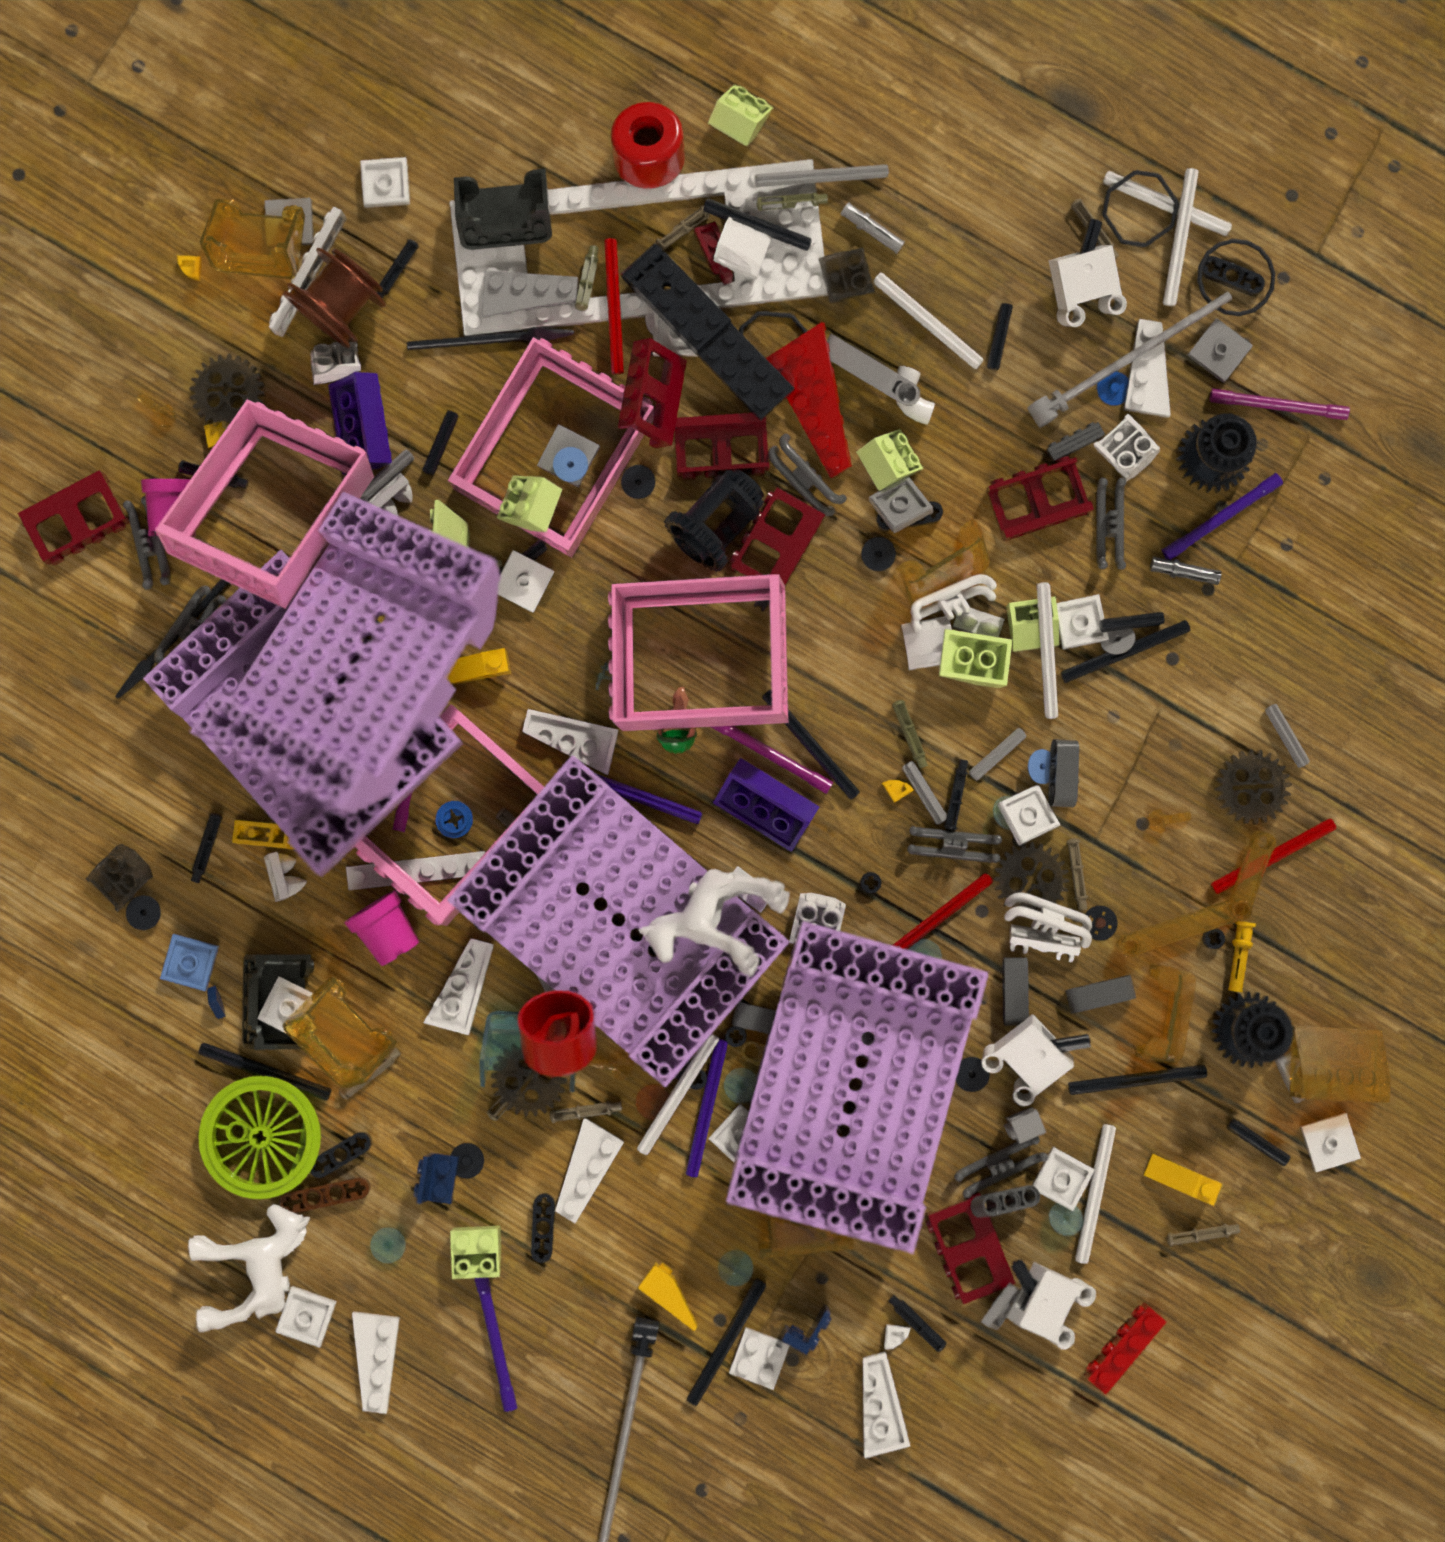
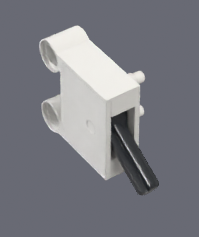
M1089 219L1080 252L1049 260L1058 305L1057 320L1063 326L1078 327L1084 322L1085 312L1081 307L1077 306V304L1099 298L1098 307L1100 311L1113 315L1123 313L1127 306V301L1121 292L1113 246L1101 245L1096 247L1102 222L1096 219ZM1112 299H1114L1115 301L1113 309H1111L1110 302ZM1070 311L1073 312V319L1071 321L1068 318Z
M1032 1014L998 1042L984 1048L982 1067L989 1073H997L1002 1069L1003 1060H1005L1021 1077L1014 1084V1100L1018 1105L1028 1106L1032 1104L1035 1096L1074 1067V1057L1068 1051L1090 1048V1036L1083 1034L1056 1039ZM995 1056L998 1060L991 1061L988 1057ZM1022 1089H1026L1029 1091V1093L1023 1094L1019 1091Z
M1022 1259L1014 1260L1011 1268L1022 1287L1007 1318L1018 1326L1048 1339L1061 1349L1070 1348L1074 1343L1075 1334L1063 1323L1074 1301L1085 1307L1094 1302L1096 1298L1095 1289L1078 1278L1070 1279L1036 1262L1033 1263L1029 1271Z

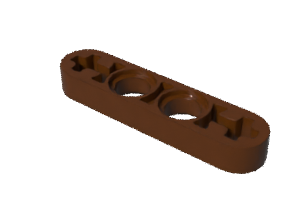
M356 1177L291 1191L280 1198L279 1206L290 1212L299 1213L365 1198L371 1190V1185L366 1178ZM357 1182H360V1185H365L362 1194H359L358 1191H353L349 1193L351 1197H347L348 1190L345 1184H349L348 1189L355 1187ZM337 1186L342 1189L343 1196L341 1199L335 1200L331 1197L330 1191L332 1187ZM311 1191L317 1192L320 1196V1201L316 1205L310 1204L307 1200V1196ZM299 1194H303L302 1202L305 1207H301L302 1203L295 1204L293 1209H290V1206H285L288 1197H291V1200H298L301 1198Z

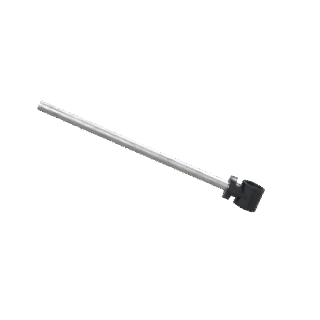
M640 1317L635 1319L632 1340L636 1341V1345H631L630 1353L636 1355L599 1542L609 1541L645 1357H652L653 1349L649 1347L650 1344L655 1345L659 1321Z

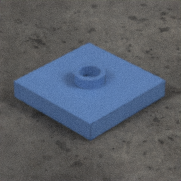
M173 934L160 979L207 991L219 946Z

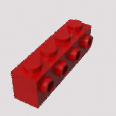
M1145 1302L1134 1309L1131 1314L1132 1317L1128 1322L1118 1328L1113 1340L1103 1346L1098 1358L1092 1360L1085 1369V1377L1105 1395H1107L1167 1323Z

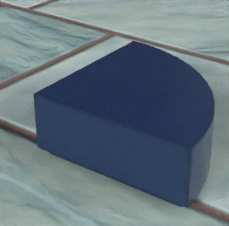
M212 986L208 988V1004L214 1015L218 1019L226 1017L224 1005L217 987Z

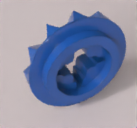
M450 801L443 804L436 814L438 830L450 838L462 837L469 832L473 824L471 810L467 805L459 801ZM451 810L456 816H464L458 821V829L453 823L445 824V822L451 819Z

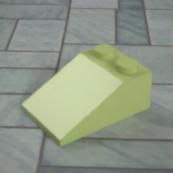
M944 629L939 676L993 688L1007 686L1012 639Z

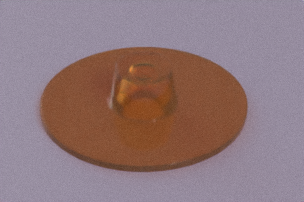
M648 1085L641 1089L637 1095V1110L644 1118L655 1120L670 1095L659 1085Z

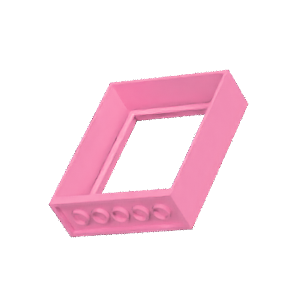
M532 338L448 479V482L455 491L497 515L502 501L473 485V482L542 366L621 410L625 385H615L606 374H596L591 371L592 367L583 361H580V363L575 362L569 353L564 350L556 351L551 348L552 344L543 338H540V340ZM643 396L640 417L651 424L655 414L654 406H652V402ZM632 427L627 429L564 537L549 528L547 532L521 529L572 558L644 434Z
M247 399L155 531L167 554L286 609L329 545V542L318 530L343 492L360 499L373 480L374 475L367 454L362 448L350 446L338 437H330L318 428L312 429L298 419L292 420L280 411H272L260 402L254 403ZM262 436L347 474L278 577L192 538Z
M779 574L612 584V592L608 593V602L612 606V614H609L608 617L609 628H612V637H609V650L612 651V660H609V672L613 676V683H609L610 697H613V706L609 707L610 720H613V723L622 731L788 723L785 585ZM770 600L772 705L634 712L633 608Z
M452 704L441 714V719L452 730L459 723L535 793L539 794L544 789L536 779ZM506 831L440 903L366 836L355 847L358 849L356 854L365 862H373L376 865L373 869L380 876L386 879L390 878L393 881L391 883L392 887L399 893L404 895L407 893L410 896L408 901L420 910H426L428 913L425 916L433 924L447 926L460 912L447 900Z

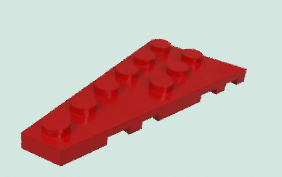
M821 322L766 357V359L795 388L794 392L787 397V400L829 477L834 478L851 468L852 463L848 442L845 439L843 429L844 421L839 408L840 400L834 369L830 361V348L825 335V322Z

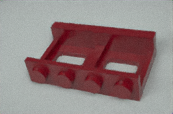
M652 338L633 341L618 428L632 427L649 437V446L655 449L672 446L687 360ZM651 351L666 359L663 364L661 381L648 374ZM644 394L657 401L653 425L640 417Z
M753 413L677 418L675 425L677 476L682 477L683 480L696 479V476L705 475V478H715L719 474H724L727 470L734 471L735 469L744 473L751 472V475L754 476L764 475L765 471H769L766 417L760 421ZM756 436L758 438L759 463L732 464L731 439L733 437ZM695 439H710L712 441L714 466L686 467L685 442Z
M1069 456L1056 460L1054 465L1041 464L1034 467L1035 471L1026 473L1024 470L1013 474L1011 479L1004 481L1003 478H999L990 482L991 485L988 486L986 492L1003 542L1090 514L1094 510L1092 502L1087 499L1077 470L1076 463L1078 461L1076 457L1069 459ZM1065 470L1075 498L1053 506L1048 501L1041 479L1045 475ZM1021 484L1029 501L1031 513L1008 520L1005 517L998 492Z
M101 470L18 513L44 563L52 564L53 566L60 564L65 560L64 557L70 554L81 553L85 550V546L92 542L96 544L103 541L106 535L111 532L118 533L126 528V524L130 523L129 518L125 516L108 484L110 481ZM97 493H101L113 514V519L94 530H90L78 508V504ZM59 514L71 534L72 540L66 545L49 552L37 530V526L43 521Z
M777 487L774 493L772 491L768 493L764 501L766 504L765 509L753 520L754 528L751 532L747 530L741 540V543L744 544L740 552H734L729 563L732 564L731 571H737L744 576L763 575L742 563V559L753 540H758L780 554L769 575L779 574L786 586L823 522L825 514ZM777 500L786 503L803 514L794 533L790 536L765 523L768 514Z
M979 1192L973 1194L969 1199L933 1213L931 1211L927 1212L928 1219L924 1220L929 1233L934 1232L937 1239L933 1244L938 1256L943 1254L946 1263L942 1264L947 1278L952 1277L954 1286L951 1287L956 1300L960 1299L963 1305L1002 1290L1009 1283L1016 1284L990 1217L978 1218L971 1211V1202L975 1197L981 1196ZM959 1213H968L975 1231V1237L955 1246L946 1247L939 1232L938 1223ZM978 1257H985L993 1276V1281L969 1292H964L956 1275L955 1268Z

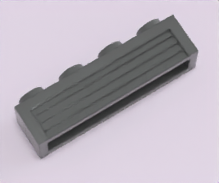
M1092 422L1086 425V429L1081 430L1080 428L1073 432L1074 435L1070 437L1066 435L1061 438L1060 442L1049 444L1046 453L1051 462L1054 463L1056 460L1066 457L1103 438L1105 433L1099 422L1095 424Z

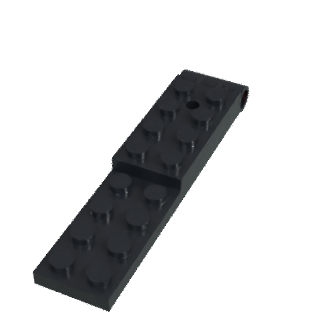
M654 243L620 273L625 283L642 298L760 421L794 392L795 388L731 323V319L657 244ZM665 286H668V287H670L671 289L668 290V291H666V290H664L663 288H664Z

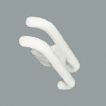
M974 575L919 598L911 606L910 612L912 617L910 623L912 629L915 632H920L922 630L920 620L940 610L944 612L948 620L954 619L952 610L957 617L962 615L960 607L965 613L970 612L971 610L966 600L976 595H984L989 601H994L996 594L993 590L997 587L996 582L987 575ZM976 584H985V585H986V586H975V587L969 588V587L974 586V585H976Z
M1022 892L1014 893L1005 900L1007 907H1012L1017 902H1025L1041 908V911L1038 912L1027 907H1014L1005 913V920L1011 921L1016 916H1024L1033 919L1032 928L1038 929L1040 926V931L1046 932L1049 928L1048 933L1050 935H1055L1058 929L1082 937L1081 947L1088 948L1092 942L1090 934L1092 921L1087 915ZM1064 917L1082 923L1083 926L1080 927L1075 924L1064 921Z

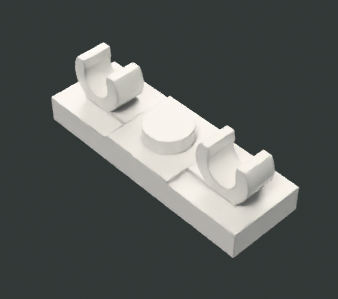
M1011 924L1009 931L1011 951L1015 950L1016 945H1023L1024 954L1027 953L1028 947H1032L1041 952H1055L1057 960H1060L1063 953L1069 954V962L1074 960V955L1079 956L1080 937L1060 933L1050 935L1048 931L1042 932L1039 929Z

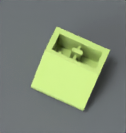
M733 85L717 100L708 124L748 146L757 136L773 107L768 105L764 99L756 98L748 93L745 88Z
M901 429L876 437L856 451L878 491L923 469L918 456L913 452L907 437L902 433Z
M513 475L508 484L504 500L500 505L497 519L530 531L547 532L562 489L544 477Z
M1051 597L1054 646H1059V617L1056 597ZM1038 600L1009 603L1006 606L1010 637L1012 639V651L1017 652L1041 648Z
M500 1226L458 1227L450 1231L452 1279L500 1277Z

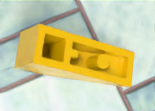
M505 648L457 658L446 679L451 685L511 674L507 651Z
M235 820L232 843L295 850L288 842L290 838L277 824Z
M1151 1154L1143 1174L1148 1178L1213 1206L1222 1187V1183L1155 1154Z
M655 1262L639 1283L638 1289L695 1331L698 1323L674 1275L671 1274L673 1270L663 1262L660 1265Z

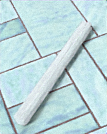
M1188 168L1185 171L1163 304L1166 306H1175L1177 301L1198 178L1197 169Z
M1108 171L1103 183L1112 187L1124 177ZM1132 180L1126 181L1117 188L1119 191L1173 213L1174 202L1169 196ZM1192 207L1191 222L1223 236L1229 234L1232 227L1231 223Z
M883 273L877 275L874 279V284L964 361L974 369H977L982 364L983 358L886 275Z
M1041 582L1037 584L1044 709L1046 718L1052 719L1058 717L1051 591L1049 583Z
M711 1033L699 1047L637 1147V1150L642 1154L648 1155L719 1041L716 1035Z
M1104 1124L1102 1127L1094 1165L1095 1171L1092 1175L1075 1257L1077 1262L1083 1264L1089 1262L1116 1131L1115 1126Z

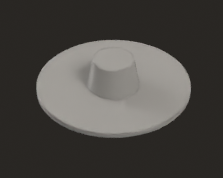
M1133 629L1108 632L1109 640L1101 642V646L1110 654L1125 653L1135 642Z

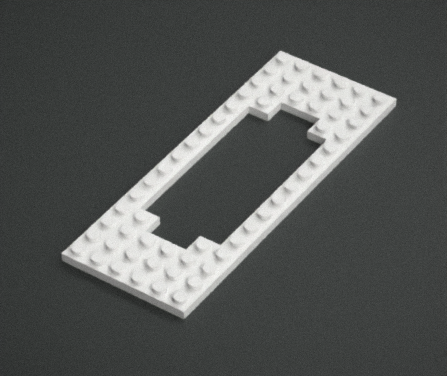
M812 159L681 174L670 183L653 189L639 188L626 181L548 190L550 215L725 195L726 206L812 239L809 250L805 251L772 238L757 280L734 272L735 281L726 285L723 283L698 285L719 308L828 296L829 294L818 206L814 207L810 201L797 202L795 208L759 211L756 206L758 197L816 193L815 183L756 187L754 181L756 174L814 170ZM781 197L762 199V202L781 201ZM450 201L465 337L526 331L533 327L552 328L609 321L607 296L590 298L586 311L577 310L575 308L576 302L483 318L486 271L527 273L524 245L477 250L465 249L460 243L455 220V201ZM782 204L762 205V209L782 208ZM637 293L620 294L621 319L645 317L648 314H654V311L648 308L649 306Z

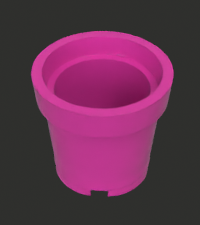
M141 479L142 493H145L148 536L155 537V529L191 479Z
M396 890L375 900L344 922L351 933L355 932L381 966L393 961L397 956L407 952L420 942L400 905L402 900Z

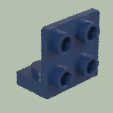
M431 1152L425 1155L423 1160H419L417 1173L421 1174L420 1182L416 1183L414 1189V1197L417 1198V1204H423L426 1201L452 1204L459 1156Z
M825 1304L822 1306L806 1336L803 1334L804 1331L797 1326L791 1325V1327L785 1325L781 1331V1340L806 1355L809 1350L814 1351L820 1340L818 1338L820 1330H826L831 1321L829 1307Z

